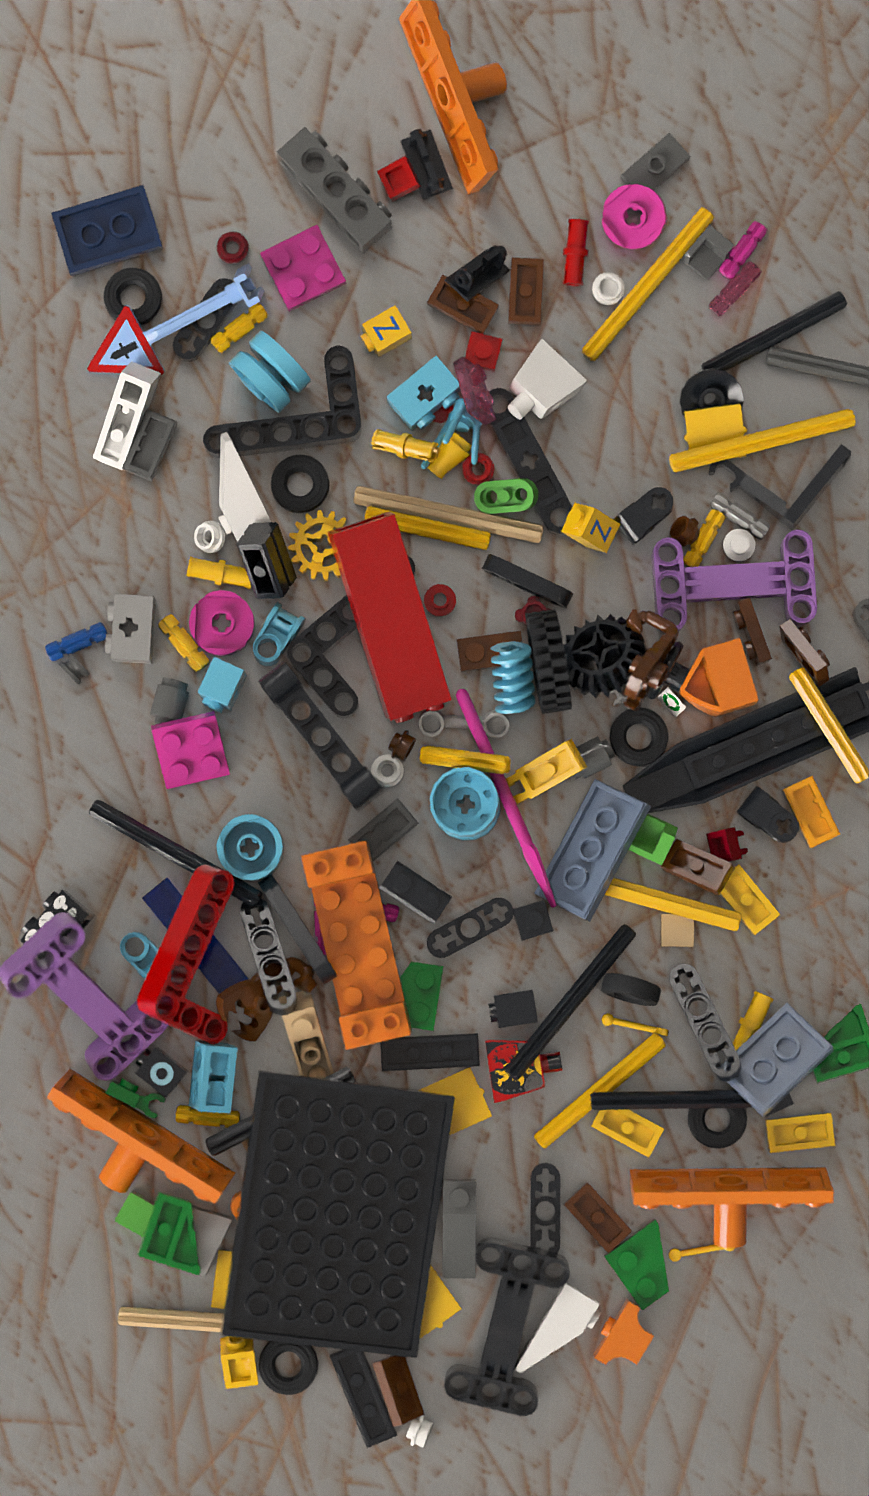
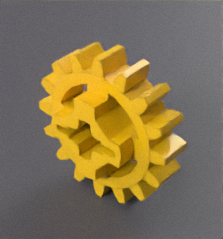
M318 510L317 518L314 519L308 513L305 514L306 523L304 525L298 521L295 523L299 532L289 533V538L295 541V544L289 545L288 551L297 553L291 559V562L293 564L301 562L302 565L299 572L304 574L307 570H310L312 580H315L318 574H322L324 581H328L329 573L332 572L337 578L341 577L337 562L323 567L325 561L335 557L333 549H324L323 553H319L318 547L313 543H321L323 538L328 539V545L332 547L327 532L345 526L347 519L343 517L336 521L334 511L330 512L328 518L323 517L321 510ZM322 525L321 530L314 534L306 533L311 528ZM301 546L310 549L313 555L311 563L303 556Z

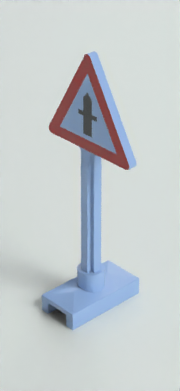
M248 263L237 269L233 278L234 282L225 286L224 291L148 331L142 330L130 306L125 305L88 365L87 370L89 372L121 373L132 361L163 375L165 370L152 348V343L230 302L235 304L244 299L247 306L251 307L261 301L264 290L262 286L256 288L252 278L249 277L252 270L250 264Z

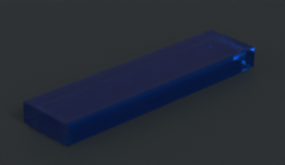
M167 877L143 896L142 899L168 930L183 896ZM213 934L198 968L220 994L228 987L240 981L249 980V978Z

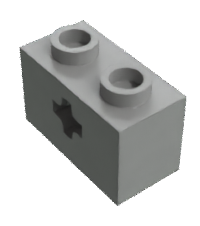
M114 594V602H108L107 620L113 621L112 634H106L105 653L110 654V659L113 662L152 664L156 599L154 596ZM129 621H132L138 627V631H132L131 637H128L127 633L122 630V627L128 626Z

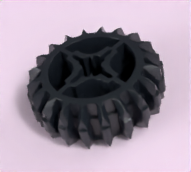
M611 614L605 620L597 615L594 622L585 619V626L582 628L574 626L575 634L566 635L567 644H564L570 686L574 690L578 689L584 696L591 693L595 698L601 692L608 698L613 690L621 693L622 686L628 683L632 674L629 672L634 658L637 655L643 657L647 652L642 634L629 629L626 626L627 620L623 617L616 620Z

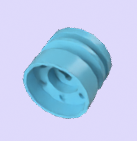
M470 767L454 768L444 773L435 782L430 795V809L438 826L452 838L461 841L477 840L487 835L497 824L501 812L500 798L492 780L482 771ZM465 798H470L471 804L475 805L474 809L470 808L468 810V814H463L462 809L458 807V803H464Z

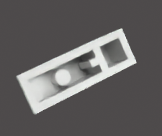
M132 361L123 369L93 459L123 470L122 466L146 410L150 407L161 373Z
M225 432L221 434L219 506L224 515L218 518L225 533L233 532L238 541L250 524L268 523L271 520L231 438Z
M569 1283L560 1287L518 1358L515 1370L522 1373L582 1334L586 1327L592 1329L601 1314V1311L597 1309L599 1302Z

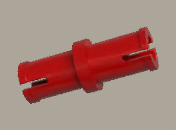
M568 219L567 247L563 248V255L566 256L563 284L583 286L584 262L589 254V250L586 249L589 221L584 219Z

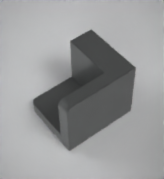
M709 225L685 253L683 262L705 280H708L729 256L734 248V244Z

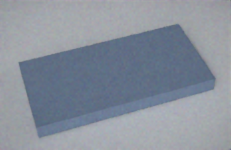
M597 779L593 781L546 870L557 906L588 922L591 921L651 808L650 805ZM538 885L534 894L547 900L542 889Z

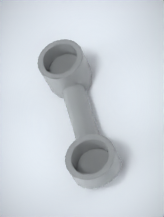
M425 710L418 720L420 731L429 737L437 736L442 732L443 728H469L464 715H443L439 710ZM491 710L485 716H478L488 736L501 738L507 734L509 719L505 714Z

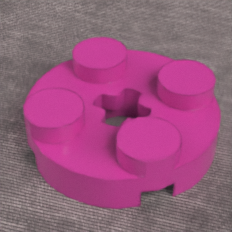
M639 184L623 185L615 189L607 197L603 206L602 226L606 235L615 244L629 249L645 248L653 244L663 233L668 221L666 207L659 194L653 189ZM630 208L634 211L641 210L640 224L637 225L634 222L631 224L627 223L626 220L629 218L627 211Z
M225 590L213 591L205 595L192 608L189 618L190 632L198 646L216 656H228L243 650L252 638L255 627L254 615L247 602L236 593ZM221 614L226 615V620L231 621V626L226 627L225 632H219L218 627L213 626V620H219Z

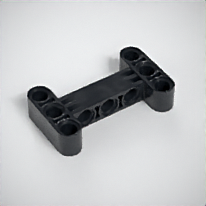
M285 661L258 680L260 686L274 705L283 711L339 784L340 790L357 812L384 793L382 786L365 765L362 766L304 691L302 683ZM298 703H306L310 706V715L304 720H298L292 715L293 707ZM322 728L328 730L331 738L326 745L318 746L313 743L312 736L316 730ZM339 754L347 755L351 760L350 767L344 772H338L332 767L333 759Z
M487 1237L478 1243L475 1260L481 1270L500 1275L501 1280L479 1368L463 1364L451 1366L445 1374L444 1389L450 1398L457 1401L518 1416H528L538 1406L537 1388L528 1380L512 1376L534 1286L537 1284L549 1288L562 1287L569 1279V1264L567 1259L559 1253L494 1237ZM488 1247L495 1248L500 1254L499 1258L494 1262L485 1261L481 1256L484 1249ZM525 1255L531 1259L532 1264L528 1269L519 1270L513 1264L514 1259L517 1256ZM558 1263L563 1267L564 1271L561 1276L552 1278L546 1274V1267L549 1264ZM461 1375L468 1380V1385L463 1389H456L451 1385L450 1380L454 1376ZM494 1383L500 1388V1393L497 1396L488 1397L483 1393V1387L486 1384ZM526 1391L533 1398L528 1404L521 1405L515 1401L514 1397L518 1392Z

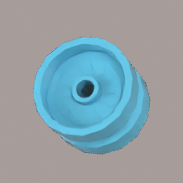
M260 330L249 341L250 349L259 361L249 353L239 351L228 363L240 377L243 384L257 398L264 401L275 412L280 413L290 403L289 394L280 383H283L290 390L300 393L311 382V379L283 347L264 331Z

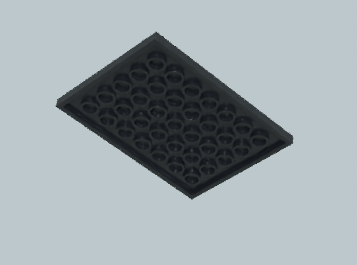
M259 1070L221 1335L417 1358L455 1100L453 1095Z

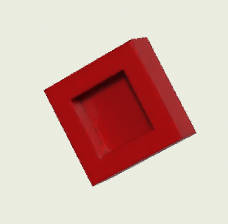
M406 156L377 171L389 199L393 202L421 187Z
M471 331L464 365L495 372L503 339Z

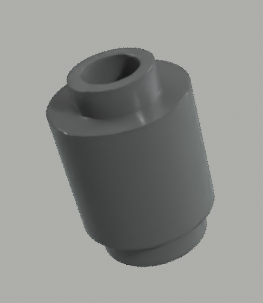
M163 677L162 683L157 685L150 715L156 717L155 723L160 724L183 718L189 692L186 691L187 683Z
M597 736L577 746L587 768L573 776L575 779L582 776L585 779L612 765L610 759L615 757L607 739L600 741Z

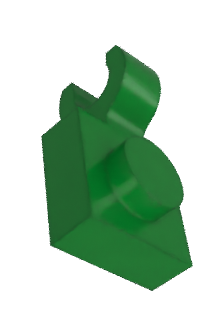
M121 1078L120 1082L111 1081L106 1094L134 1108L140 1109L150 1118L158 1117L159 1114L151 1111L149 1104L154 1099L165 1103L166 1098L163 1095L152 1093L143 1096V1094L137 1092L138 1085L124 1078Z

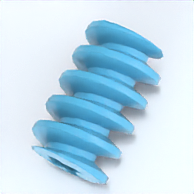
M515 641L503 642L492 646L490 649L500 652V654L491 657V662L501 664V667L492 670V675L502 677V679L493 682V687L503 689V691L494 694V699L504 701L503 704L495 707V711L501 714L524 712L533 707L536 701L535 696L532 695L535 688L531 682L534 678L533 671L530 670L533 666L532 659L529 658L532 654L531 647L528 644Z

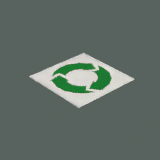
M669 687L657 697L675 718L686 708Z

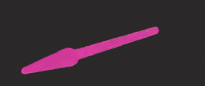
M457 690V701L480 753L495 754L467 690ZM489 773L522 847L524 858L547 901L554 908L556 907V902L539 851L532 842L504 774Z

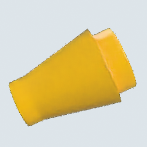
M454 431L448 444L441 442L435 462L430 463L427 468L440 479H443L448 472L470 455L468 452L472 445Z

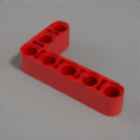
M201 865L192 874L138 994L137 1006L141 1012L192 1037L216 1044L220 1043L227 1035L228 1023L222 1020L219 1014L186 999L185 996L234 888V878L226 870L209 865Z

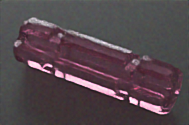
M748 262L741 269V274L737 273L720 291V296L716 295L710 302L708 307L714 314L719 317L722 316L729 309V304L733 305L750 287V282L753 283L760 276L762 271L753 262Z

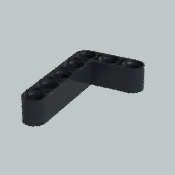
M336 345L327 350L324 356L330 411L212 426L203 435V443L207 453L216 459H220V449H213L210 446V441L214 436L225 432L231 438L239 457L346 444L357 440L361 434L362 426L352 353L348 348ZM335 356H343L348 360V364L344 369L336 370L331 367V360ZM341 387H346L352 392L351 398L344 402L338 401L334 397L335 391ZM342 420H353L356 423L354 431L348 434L340 432L338 425ZM310 424H321L324 427L323 433L316 438L308 436L306 429ZM278 428H289L292 431L291 437L284 442L276 440L274 433ZM248 431H255L260 435L258 442L251 446L242 442L243 435Z
M408 556L410 566L415 577V563L410 556ZM347 595L292 640L287 648V657L291 665L332 713L343 719L350 718L357 712L359 707L358 697L325 658V655L357 629L355 619H346L342 614L343 608L350 604ZM327 624L332 625L336 629L334 638L329 641L321 640L318 637L319 628ZM304 645L310 648V658L305 662L296 661L293 658V652L296 647ZM320 670H327L332 674V681L327 686H318L314 682L315 674ZM346 694L352 697L353 706L350 710L339 711L335 707V700L338 696Z

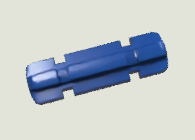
M102 622L89 626V630L84 628L61 638L62 641L60 642L56 640L47 644L45 649L49 659L56 661L63 658V654H73L92 646L94 641L99 643L106 640V634L108 633Z

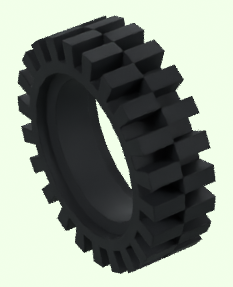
M556 609L526 614L528 643L532 651L530 656L533 663L532 669L541 712L546 714L571 710L572 699L569 674Z

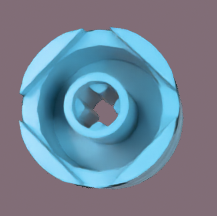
M252 814L241 815L232 819L221 831L217 841V854L222 866L236 878L245 881H259L273 874L280 866L284 855V842L279 830L269 820ZM252 839L254 844H259V849L255 850V856L250 857L247 852H242V847L247 846V840Z

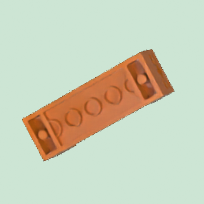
M368 841L302 855L308 888L312 890L327 959L338 977L333 979V985L341 1016L338 1018L346 1050L411 1035L413 1032Z

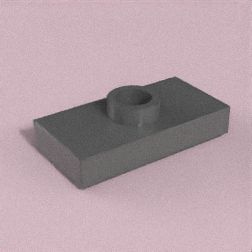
M668 133L621 175V178L627 185L639 184L655 190L685 164L691 156Z
M147 409L122 469L153 482L178 422Z
M397 798L349 838L348 841L351 844L368 841L372 860L375 861L419 823Z

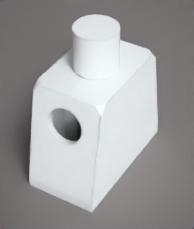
M541 339L509 387V390L516 398L507 408L515 418L520 420L530 410L537 417L543 419L576 396L582 390L587 380L549 344Z

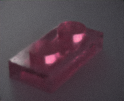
M462 356L453 362L467 413L484 425H488L496 420L492 407L494 400L485 384L487 376L479 364H473Z

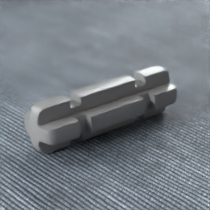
M722 492L717 493L710 504L712 509L725 513L727 519L744 530L748 528L751 530L750 533L758 539H762L770 528L769 523L761 518L759 520L756 519L754 513L737 502H730V498Z

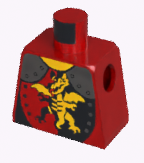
M485 1040L494 1103L544 1088V1073L562 1071L560 1052L539 1054L521 1078L514 1080L504 1070L527 1041Z

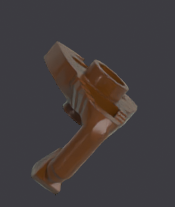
M633 609L626 623L629 629L639 634L642 633V624L644 625L645 623L666 633L660 637L659 641L653 644V647L648 649L643 657L637 655L630 666L629 672L632 674L624 692V695L628 696V698L623 702V705L634 711L639 710L651 687L658 690L669 670V666L663 663L679 635V630L674 622L650 610H643L638 613L637 609Z
M297 957L285 958L290 975L292 976L295 972L301 975L293 981L294 986L305 993H310L317 986L316 981L313 979L315 973L312 966ZM271 963L264 969V973L269 977H276L282 971V967L276 963ZM258 973L250 980H243L228 987L218 994L216 998L217 1012L225 1022L228 1020L229 1011L237 1014L235 1002H237L238 1007L244 1008L243 1013L252 1018L250 1024L239 1021L240 1030H231L241 1039L250 1042L257 1041L273 1014L268 1006ZM281 985L275 987L277 996L282 991Z

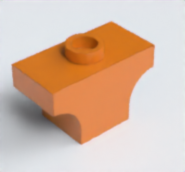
M626 1299L615 1319L609 1316L603 1325L600 1333L604 1337L593 1354L594 1358L606 1365L614 1358L623 1357L637 1365L652 1341L654 1335L643 1328L638 1322L640 1307L636 1303Z

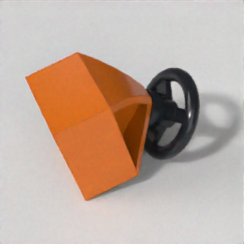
M740 638L703 648L697 654L690 669L676 662L684 646L680 641L675 642L663 663L669 666L663 683L658 690L651 687L647 694L649 699H655L664 683L670 685L669 688L677 692L679 691L680 695L694 707L714 717L751 707L759 701Z

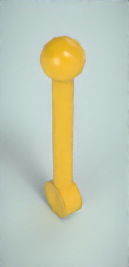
M610 1013L604 1014L601 1018L605 1026L615 1024L668 1036L669 1033L667 1029L614 1018Z
M715 1244L686 1250L672 1248L668 1256L671 1261L677 1262L684 1256L723 1249L733 1251L735 1248H724Z

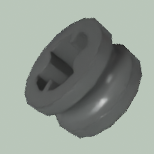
M71 653L68 655L66 662L61 661L59 663L63 670L78 685L81 683L82 676L90 675L88 670Z

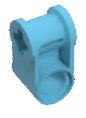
M277 602L267 616L263 628L253 643V654L256 661L263 666L277 664L288 648V645L299 633L306 618L291 614L282 608L281 603ZM265 642L273 643L277 648L274 656L270 658H265L258 652L259 647Z
M132 932L121 940L120 951L123 957L145 979L160 947H157L143 933ZM137 937L143 941L144 951L141 955L133 956L127 951L126 945L130 938Z

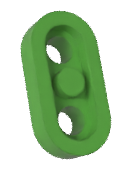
M527 478L483 482L476 488L474 493V501L477 508L486 514L529 510L534 507L538 500V489L535 483ZM522 488L527 492L525 500L520 495ZM492 491L497 494L496 502L491 499Z

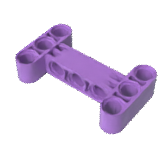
M797 529L789 532L781 542V561L684 567L681 544L674 538H663L656 543L651 556L655 613L663 617L665 611L673 610L677 612L680 617V623L677 625V628L680 631L687 621L686 603L783 597L786 619H791L796 626H804L817 613L812 539L803 530ZM793 538L800 539L804 543V552L800 554L791 552L788 547V541ZM663 546L673 548L676 554L675 559L670 562L663 561L659 557V549ZM799 570L806 575L807 581L804 586L793 584L790 578L792 571ZM671 578L675 580L678 585L677 592L674 594L663 592L660 586L663 579ZM801 602L806 604L809 609L807 618L802 619L795 616L792 610L795 603Z
M58 913L48 920L0 967V979L10 995L15 998L29 996L44 982L99 1035L86 1049L85 1061L96 1078L104 1081L112 1080L166 1030L168 1025L153 1017L145 1020L147 1015L139 1010L137 1001L124 1011L70 958L84 943L85 933L71 914ZM72 928L70 934L60 937L63 930ZM48 951L44 958L36 960L40 952ZM24 974L18 982H11L16 975ZM132 1034L128 1041L121 1042L126 1035ZM108 1057L105 1063L97 1065L100 1059Z

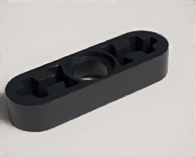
M228 278L215 281L200 303L218 294L220 288L225 290L224 287L234 281ZM230 302L221 307L220 309L224 310L222 314L218 310L211 312L216 317V322L211 328H201L197 320L181 328L173 340V349L176 356L185 362L197 360L211 342V337L218 332L238 302L235 304ZM193 326L199 334L206 337L204 340H201L197 336L193 342L196 350L194 352L188 350L184 354L182 353L183 348L180 342L182 340L185 342L190 341L194 334L189 329Z
M488 554L482 570L564 609H567L573 593L566 588L492 554Z
M494 898L434 930L427 939L429 952L437 958L448 957L506 926L513 918L511 903L504 898ZM497 903L500 907L506 906L508 911L504 914L505 920L500 922L498 918L492 919L488 922L492 928L486 931L485 924L482 918L477 915V912L484 910V916L493 912V904ZM468 918L475 919L480 926L479 933L472 938L464 936L460 929L461 923ZM454 925L457 936L464 943L457 946L456 940H453L447 944V952L443 953L440 949L434 950L432 945L436 942L435 936L440 934L441 937L446 938L452 934L448 928Z
M540 1163L533 1168L530 1176V1246L541 1249V1247L536 1246V1241L542 1240V1229L535 1231V1224L541 1226L555 1224V1231L548 1229V1238L555 1243L554 1247L548 1248V1251L558 1253L560 1249V1173L554 1165ZM546 1168L549 1174L555 1175L554 1181H549L548 1192L555 1191V1198L546 1195L535 1198V1191L542 1192V1182L536 1181V1175L542 1174V1169ZM543 1201L552 1203L555 1208L554 1216L549 1220H541L536 1215V1207Z

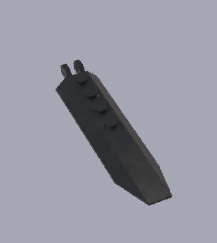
M856 667L830 677L829 681L819 687L817 686L850 740L869 732V698L866 694V691L869 690V682L864 684L860 682ZM796 692L676 744L625 783L623 788L626 794L650 805L651 808L648 813L699 805L833 747L800 694Z

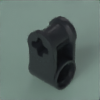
M654 487L636 502H633L621 511L613 520L620 523L618 529L632 545H635L670 514L674 503L673 496L666 488ZM655 496L657 499L664 497L666 499L664 503L665 509L662 510L659 507L651 508L653 504L652 497Z
M758 786L753 789L736 811L754 827L761 829L772 839L780 843L791 841L799 831L797 818ZM778 820L783 823L785 820H789L791 822L789 829L792 833L790 835L788 833H784L782 836L777 833L779 827L775 824Z

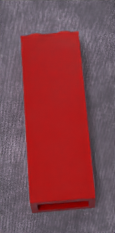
M386 512L328 531L330 543L384 716L390 721L395 720V723H401L414 718L413 713L422 710L438 711L444 708V703L452 699L395 514Z

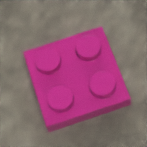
M318 225L260 252V256L289 312L346 284V280Z
M215 711L151 725L166 789L230 775Z

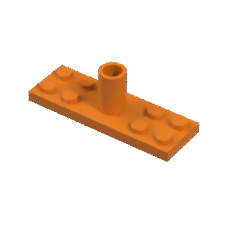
M411 0L399 17V21L468 194L478 192L498 171V159L495 151L489 147L486 139L485 125L481 119H478L472 103L504 94L507 89L505 73L497 62L460 72L450 48V36L446 30H443L440 23L439 9L434 0Z
M69 1069L46 1097L53 1102V1105L58 1110L64 1113H71L81 1119V1123L85 1127L94 1131L98 1130L118 1142L99 1174L101 1182L116 1192L126 1193L145 1161H148L164 1171L166 1177L171 1181L179 1184L183 1183L191 1188L198 1198L216 1203L236 1173L126 1103L106 1094L105 1090L72 1069Z
M826 1167L630 1169V1187L634 1205H639L644 1209H655L659 1205H673V1207L680 1209L690 1208L692 1205H714L713 1242L715 1245L724 1248H738L746 1244L747 1204H772L779 1208L790 1207L792 1204L822 1207L825 1203H833L834 1190Z

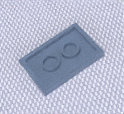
M786 1003L736 1050L741 1063V1071L737 1078L727 1083L764 1118L834 1051V1047L795 1009ZM726 1060L718 1069L724 1068L728 1072L732 1070L731 1064L734 1061L728 1062Z

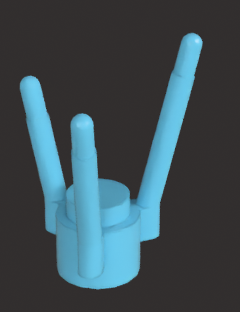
M466 398L457 399L452 412L448 415L446 423L434 441L438 443L437 447L440 446L441 442L448 444L455 430L468 432L472 428L471 463L473 465L477 464L480 428L483 423V419L478 417L480 407L477 403ZM423 460L421 468L426 469L430 462Z

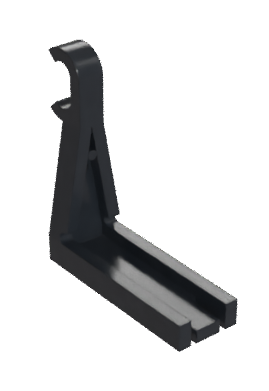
M841 444L789 509L785 507L787 502L727 459L712 463L709 467V475H715V471L720 467L725 468L735 476V480L730 483V492L741 488L786 526L794 530L842 468L845 467L851 458V451Z

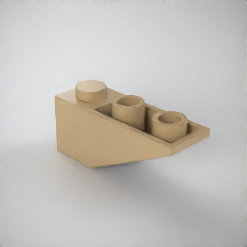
M296 992L298 1002L296 1009L282 1017L299 1074L301 1076L325 1078L334 1072L311 992ZM279 997L280 1004L287 1003V997Z

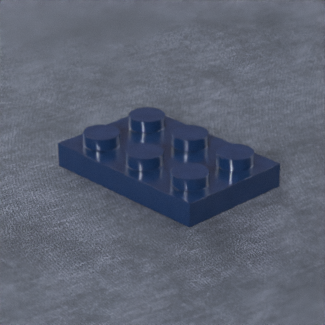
M144 185L51 213L71 276L163 248Z

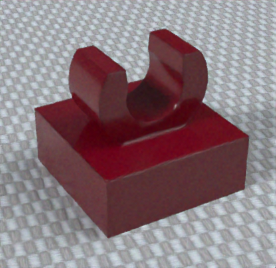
M735 827L706 834L710 854L728 862L742 859V855L748 852L747 848L740 849L738 837L744 836V831H736Z

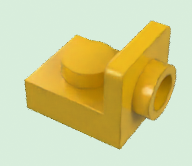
M232 1336L222 1337L220 1339V1353L225 1388L258 1385L254 1340Z

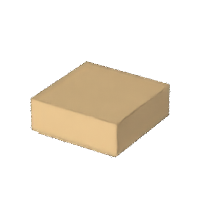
M661 914L660 947H694V920L674 914Z

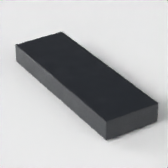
M478 1033L399 1037L380 1042L382 1071L480 1066Z
M342 1349L330 1354V1359L366 1447L369 1448L397 1436L396 1429L393 1427L389 1412L365 1353Z

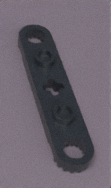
M504 388L491 389L483 399L482 407L484 414L518 477L530 479L535 483L538 489V500L534 506L545 527L553 534L562 535L564 534L561 532L563 526L557 527L551 522L550 515L557 509H562L569 514L572 505L525 417L521 420L515 418L508 408L502 413H496L490 409L489 402L492 398L501 396L507 400L509 405L514 400L512 394ZM528 453L530 457L537 456L538 459L534 463V469H530L529 466H521L520 463L524 460L523 454Z

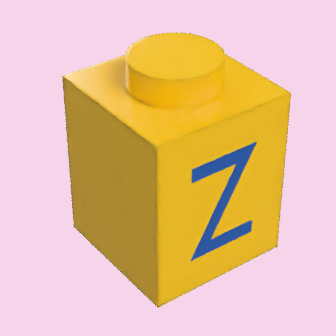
M396 305L362 324L364 334L360 335V338L367 351L370 353L374 350L378 358L412 339V332Z
M574 503L561 532L587 548L607 553L620 523L596 508Z

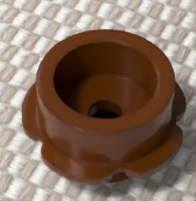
M687 516L679 517L671 526V538L677 540L682 547L693 544L700 533L697 527L699 525L698 520L695 518L690 519Z
M405 730L402 735L397 732L392 738L388 750L392 751L391 757L393 759L396 757L405 761L411 753L416 738L408 735V730Z

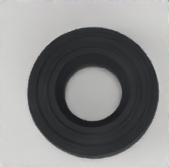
M125 268L116 272L108 280L104 289V304L110 316L116 321L124 308L120 300L123 289L130 285L141 287L145 292V301L139 308L131 309L141 326L150 322L159 312L162 304L161 288L157 280L149 272L139 268Z
M302 454L292 455L283 459L274 469L271 477V490L275 500L284 509L294 513H307L319 507L325 500L329 491V478L324 466L315 458ZM295 472H305L312 478V489L304 496L292 494L287 487L289 477Z
M640 707L638 711L628 709L622 712L613 722L610 729V744L616 756L623 762L634 766L648 765L664 753L668 744V729L664 720L653 710ZM635 724L645 725L651 731V742L644 749H635L627 742V731Z
M617 973L605 974L601 986V991L613 998L643 1006H656L661 994V988L651 982Z
M710 1108L689 1109V1129L695 1139L707 1147L716 1149L729 1147L736 1143L745 1132L747 1125L745 1108H725L730 1114V1123L725 1130L720 1132L710 1130L705 1124V1114Z
M270 1341L262 1350L259 1358V1373L263 1382L272 1391L282 1395H294L307 1389L314 1381L318 1370L316 1352L309 1345ZM293 1352L300 1358L301 1370L296 1376L287 1378L277 1372L275 1363L280 1354Z

